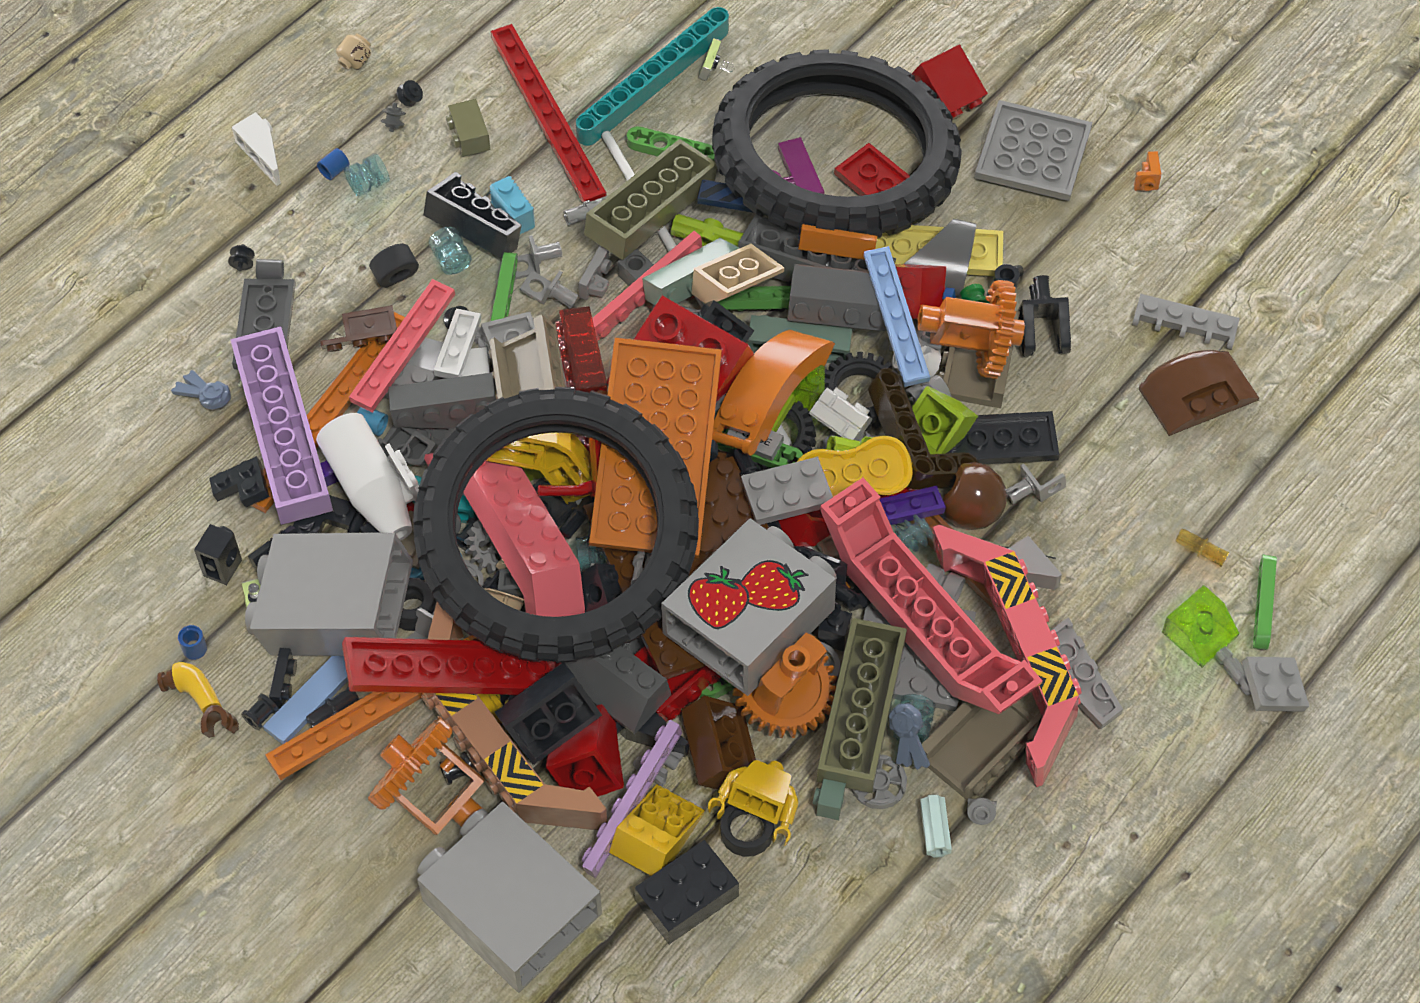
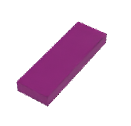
M802 138L779 142L778 150L789 176H793L794 184L809 191L824 194V189Z

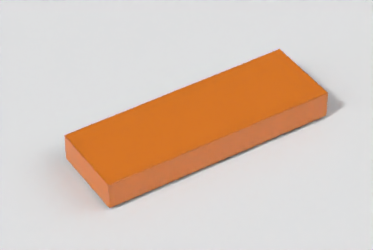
M802 224L798 249L865 260L864 251L875 249L877 236L834 229V231L819 229L816 226Z

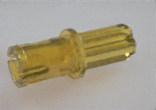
M1181 529L1176 537V543L1197 553V557L1202 556L1222 567L1229 554V551H1225L1208 542V538L1204 540L1186 529Z

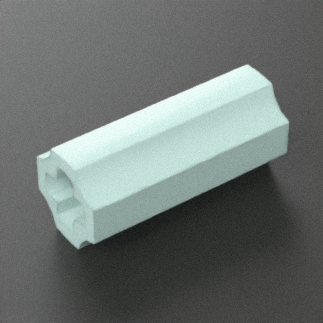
M928 795L920 799L926 853L933 858L944 857L952 852L945 797Z

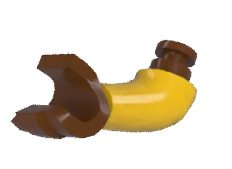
M178 662L174 663L172 669L168 670L166 674L164 672L157 674L158 685L162 692L168 691L170 687L171 690L177 689L181 693L186 692L190 694L203 712L201 718L202 734L208 738L215 737L214 725L220 720L221 725L231 733L235 734L239 730L238 720L234 715L222 708L210 682L195 665Z

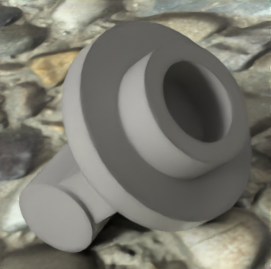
M968 798L967 809L969 819L979 825L992 822L996 816L997 801H990L986 798Z

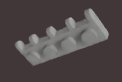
M1140 294L1132 325L1137 326L1139 321L1155 324L1154 331L1158 332L1161 326L1180 330L1179 337L1182 338L1188 332L1206 337L1204 342L1206 344L1210 343L1211 338L1227 342V349L1232 350L1240 318Z

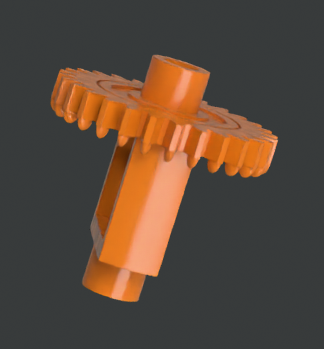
M997 280L993 282L990 286L991 289L988 290L990 296L985 297L990 304L946 297L940 307L921 305L917 329L930 332V344L976 350V355L981 357L976 359V363H978V373L982 377L998 379V376L1000 377L1001 372H1003L1004 365H1006V356H1009V346H1020L1022 343L1025 324L1023 320L1014 319L1016 315L1014 310L1017 304L1015 301L1016 288L1014 283L1010 281Z
M805 633L794 645L789 646L784 651L782 657L761 678L758 687L749 696L738 688L733 689L732 695L740 696L736 700L735 705L745 706L741 711V716L752 715L748 724L751 725L759 721V732L767 726L769 736L777 729L780 738H783L786 730H788L791 738H795L797 729L804 736L807 733V726L814 731L817 728V722L824 723L826 719L824 714L830 715L831 706L829 705H832L834 696L831 695L835 694L837 687L832 686V684L836 683L837 676L829 675L834 670L833 665L824 666L829 657L825 656L827 650L823 644L811 634Z
M440 717L430 724L412 744L408 743L398 734L386 746L380 757L392 767L379 780V783L370 793L368 800L381 810L389 807L390 803L397 801L434 835H438L451 819L462 827L473 813L484 809L471 796L485 779L444 744L447 743V738L451 737L452 727ZM437 748L446 756V759L439 765L443 770L448 773L456 765L471 779L440 815L432 821L398 790H407L405 785L407 780L415 782L412 775L415 772L422 774L420 766L423 763L430 765L427 757L429 755L436 757L437 754L434 749Z

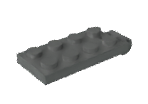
M257 259V279L244 278L236 338L281 326L288 349L296 282L294 279H283V260ZM233 354L232 365L234 369H238L235 355Z

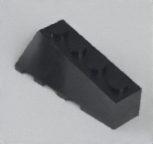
M454 172L427 191L423 216L501 259L504 252L513 253L517 250L522 225L501 208H494L491 205L492 200L487 196L481 197L475 192L476 187L471 183L465 184L461 180L462 176L457 172Z

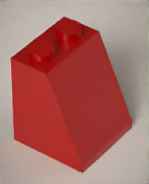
M960 44L921 63L912 73L915 76L916 82L922 80L936 93L937 99L939 98L941 102H944L953 116V120L963 114V110L967 108L974 110L983 104L982 99L988 94Z
M603 704L596 706L602 714L601 717L548 755L546 768L560 787L582 791L590 787L597 797L624 787L616 723Z

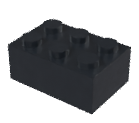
M564 662L495 711V714L532 765L538 763L602 716Z
M703 840L634 887L635 901L670 945L739 897V882L709 844Z

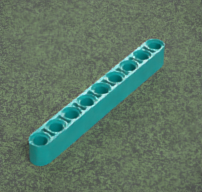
M723 7L710 9L576 119L578 142L585 146L595 144L602 138L603 132L611 131L704 55L709 50L713 38L721 41L726 37L729 32L728 11Z

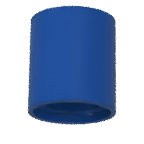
M335 148L317 162L318 170L328 180H332L350 165L347 156L338 148Z
M188 625L179 631L178 641L184 656L191 660L203 657L207 652V644L202 630L195 625ZM197 640L194 644H188L191 641Z

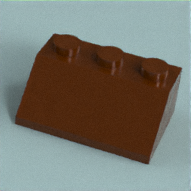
M705 695L681 710L698 784L719 790L729 772L744 766L748 767L756 760L746 718L741 716L743 706H736L735 703Z

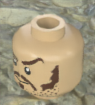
M357 33L355 35H347L336 49V54L339 57L338 63L347 70L351 67L360 69L371 56V49L369 48L371 44Z

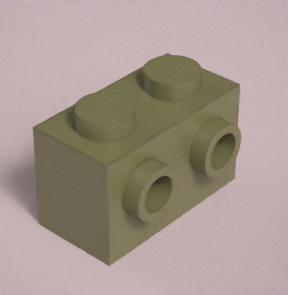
M472 99L448 105L449 116H446L447 126L449 130L454 131V134H452L455 148H460L462 157L491 150L489 133L477 100Z

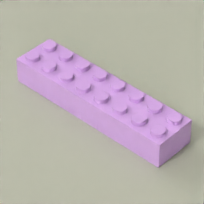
M281 326L230 339L281 525L333 511Z

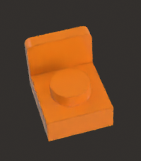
M1158 151L1148 152L1146 162H1142V171L1136 172L1135 191L1159 189L1162 174Z

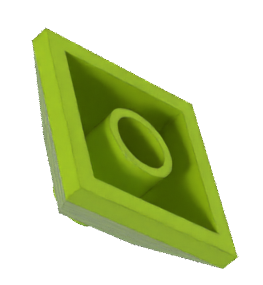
M929 386L925 387L912 407L930 454H945L949 452L966 436L978 417L977 414L959 400Z

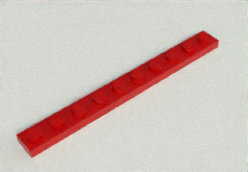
M513 24L490 31L495 46L582 203L587 200L590 202L607 196L606 190Z

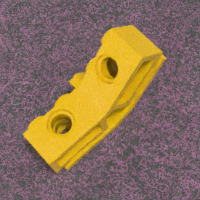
M544 433L529 436L503 447L486 460L540 470L551 485H579L592 480L590 453L577 436L571 433ZM590 494L584 496L561 497L568 504V502L577 501L581 498L589 496Z

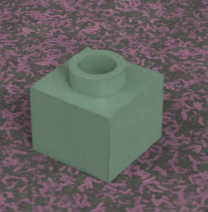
M823 779L822 787L816 788L813 804L818 805L817 816L839 820L846 783Z

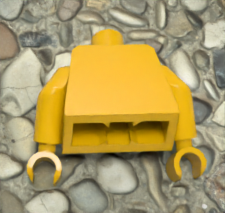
M754 760L748 767L744 766L729 772L718 791V798H712L708 802V812L710 813L713 807L720 806L721 809L717 813V818L720 819L725 812L724 803L728 799V804L776 825L780 821L781 825L775 829L772 841L773 843L775 842L777 834H784L786 837L784 846H786L791 837L790 830L788 829L789 824H793L799 802L794 787L789 785L791 775L784 772L783 765L780 762L771 761L766 764L759 760Z

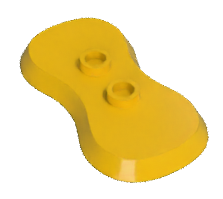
M877 436L856 448L845 451L815 449L805 453L797 461L818 457L833 497L861 478H864L880 495H891L902 491L908 486L912 478V462L908 450L900 440L890 436Z

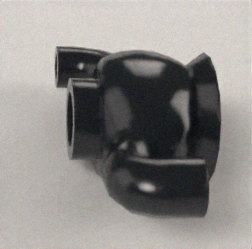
M1010 264L1000 265L995 270L992 284L997 280L1010 281L1017 288L1020 276L1024 273L1023 267Z

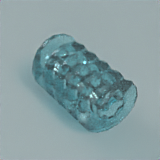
M914 514V524L904 520V530L897 525L894 527L898 538L908 549L910 548L917 553L919 551L918 543L927 547V537L933 540V531L924 516L921 519Z

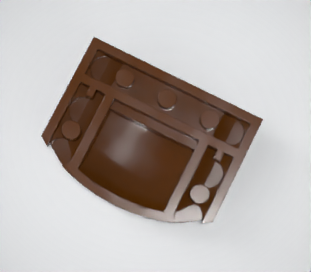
M1201 350L1177 356L1154 369L1147 376L1144 383H1141L1139 386V391L1168 436L1259 401V396L1228 351Z

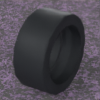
M729 805L720 820L721 839L725 847L732 853L743 857L756 856L764 852L771 845L774 823L758 817L764 824L762 836L754 841L745 842L738 840L731 833L730 826L732 820L740 815L753 814Z

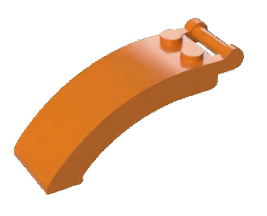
M793 330L781 332L767 341L748 360L729 388L714 419L712 440L716 443L741 449L744 454L753 455L760 441L768 439L780 411L794 389L811 371L820 365H826L835 343ZM728 428L747 434L749 437L744 440L722 432L723 429Z

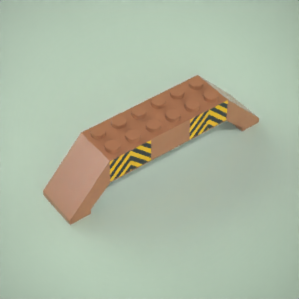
M437 602L428 639L459 640L464 637L462 629L454 623V620L445 610L443 611ZM423 693L421 697L428 708H435L439 714L437 718L441 717L452 727L455 744L461 752L464 750L468 752L471 757L469 761L477 773L483 772L487 779L485 783L492 794L498 793L503 802L525 823L599 830L604 822L608 823L607 810L590 787L582 791L544 784L477 694Z

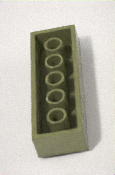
M681 139L677 140L586 214L584 235L620 259H625L698 198L702 180L715 181L717 171L715 161Z
M852 618L817 769V782L823 783V779L846 783L845 788L868 793L873 792L904 651L906 628Z

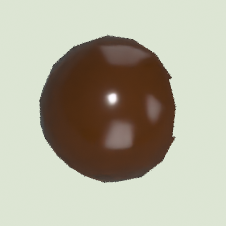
M978 462L960 465L955 474L956 481L953 488L942 499L946 507L944 514L951 523L962 529L976 530L987 528L1001 517L1006 507V487L999 474L988 465Z

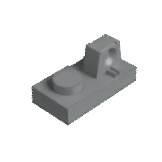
M599 246L579 281V298L587 300L590 294L603 297L609 287V281L603 278L602 275L608 273L611 260H609V251L602 246Z

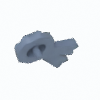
M193 370L183 376L185 383L176 382V387L171 389L174 395L199 398L201 405L210 410L225 406L231 399L228 385L220 381L206 383Z
M898 704L889 714L890 729L900 737L896 763L898 765L903 763L905 767H909L912 765L913 758L917 770L922 766L927 768L930 766V762L917 735L923 727L921 713L911 704Z

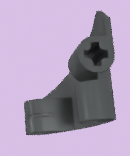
M953 218L934 238L904 264L946 266L945 289L955 288V295L959 296L964 288L976 223Z

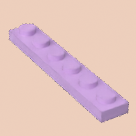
M669 720L666 727L661 726L655 737L657 742L652 750L648 749L643 755L640 763L642 767L637 775L633 774L626 785L627 792L622 799L618 798L613 805L611 811L613 815L609 822H604L598 830V840L594 847H589L582 858V867L592 877H597L610 855L609 851L616 827L642 801L682 735L679 724Z

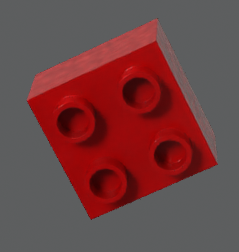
M663 295L633 339L722 350L716 402L728 392L741 369L754 355L747 343ZM610 376L608 377V379H607V381H606V384H607L608 386H609V378H610Z

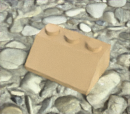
M749 244L694 268L692 294L704 303L713 300L718 302L783 273L785 268L754 245Z

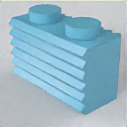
M508 176L489 186L493 206L501 208L522 225L520 234L535 227L534 207H531V203H529V200H526L524 193L519 190L517 183H514L512 177Z

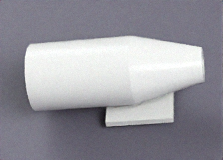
M359 413L345 414L330 421L320 430L316 441L350 502L380 533L395 532L400 541L412 532L406 504L413 500L416 502L419 483L408 468L400 450L394 452L390 444L385 445L389 454L387 457L364 416Z

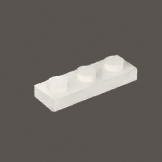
M461 309L455 310L434 367V376L447 379L461 377L481 322V313Z

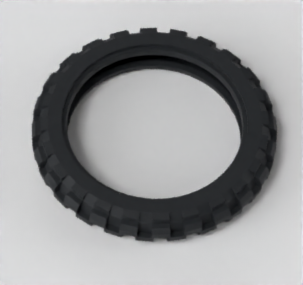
M829 49L813 50L807 55L796 52L782 56L779 62L773 59L756 67L753 72L751 71L749 74L744 75L733 85L732 91H728L719 104L718 113L715 115L712 132V149L715 154L716 166L719 173L725 176V183L736 197H743V204L760 217L768 216L769 223L786 231L789 228L796 229L799 235H801L802 224L832 231L837 229L875 235L877 239L881 238L882 233L885 232L890 236L907 230L911 227V223L913 225L920 223L934 213L935 207L941 206L950 195L951 189L957 180L962 155L960 148L961 138L957 125L952 123L953 116L944 102H941L939 98L937 99L936 93L922 80L916 82L914 75L899 66L896 68L888 66L886 60L874 56L864 58L858 56V52L842 50L841 54L829 53ZM811 94L852 96L877 104L901 119L917 138L922 150L923 161L909 178L885 191L849 197L826 195L796 186L772 171L754 149L750 138V131L758 119L768 110L792 98Z
M555 387V389L550 390L534 388L519 391L518 395L505 399L501 397L486 404L484 409L474 415L470 414L455 427L456 430L441 442L434 452L428 468L425 469L418 487L419 491L414 506L413 518L414 542L424 579L432 595L443 611L445 610L454 620V623L468 635L474 636L482 641L484 645L496 651L518 656L519 659L535 662H577L578 659L602 656L613 652L614 649L626 643H631L662 618L661 603L688 578L695 558L699 528L698 502L694 485L690 480L687 467L679 452L670 444L669 438L655 424L647 421L642 416V413L626 403L622 405L611 400L610 396L594 391L587 393L576 391L572 387ZM571 433L592 438L608 445L624 456L637 469L649 488L654 501L657 515V535L651 556L645 568L633 584L620 596L597 609L582 614L561 617L539 616L516 610L502 603L489 594L475 580L464 563L457 545L456 518L458 507L471 477L494 453L517 440L533 435Z

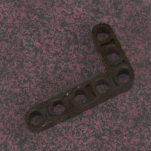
M883 368L879 371L869 385L868 392L885 436L900 440L908 450L912 462V478L908 487L912 489H925L937 486V488L953 487L956 481L955 474L960 465L978 462L977 458L965 452L930 454L899 375L890 368Z

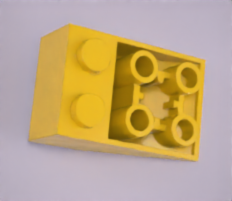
M656 784L616 827L609 853L652 876L675 860L704 815L705 810Z

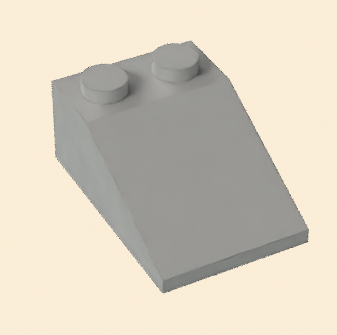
M425 338L392 386L444 379L434 376V367L444 342ZM389 390L385 394L384 398L389 399Z

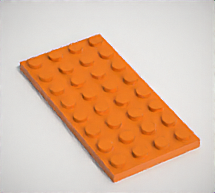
M614 338L607 396H610L611 400L622 405L626 403L642 413V416L647 421L655 424L669 438L670 444L679 452L683 459L690 480L694 485L698 502L699 528L695 558H699L722 350ZM601 443L589 546L652 553L657 535V515L650 490L637 469L624 456L608 445Z

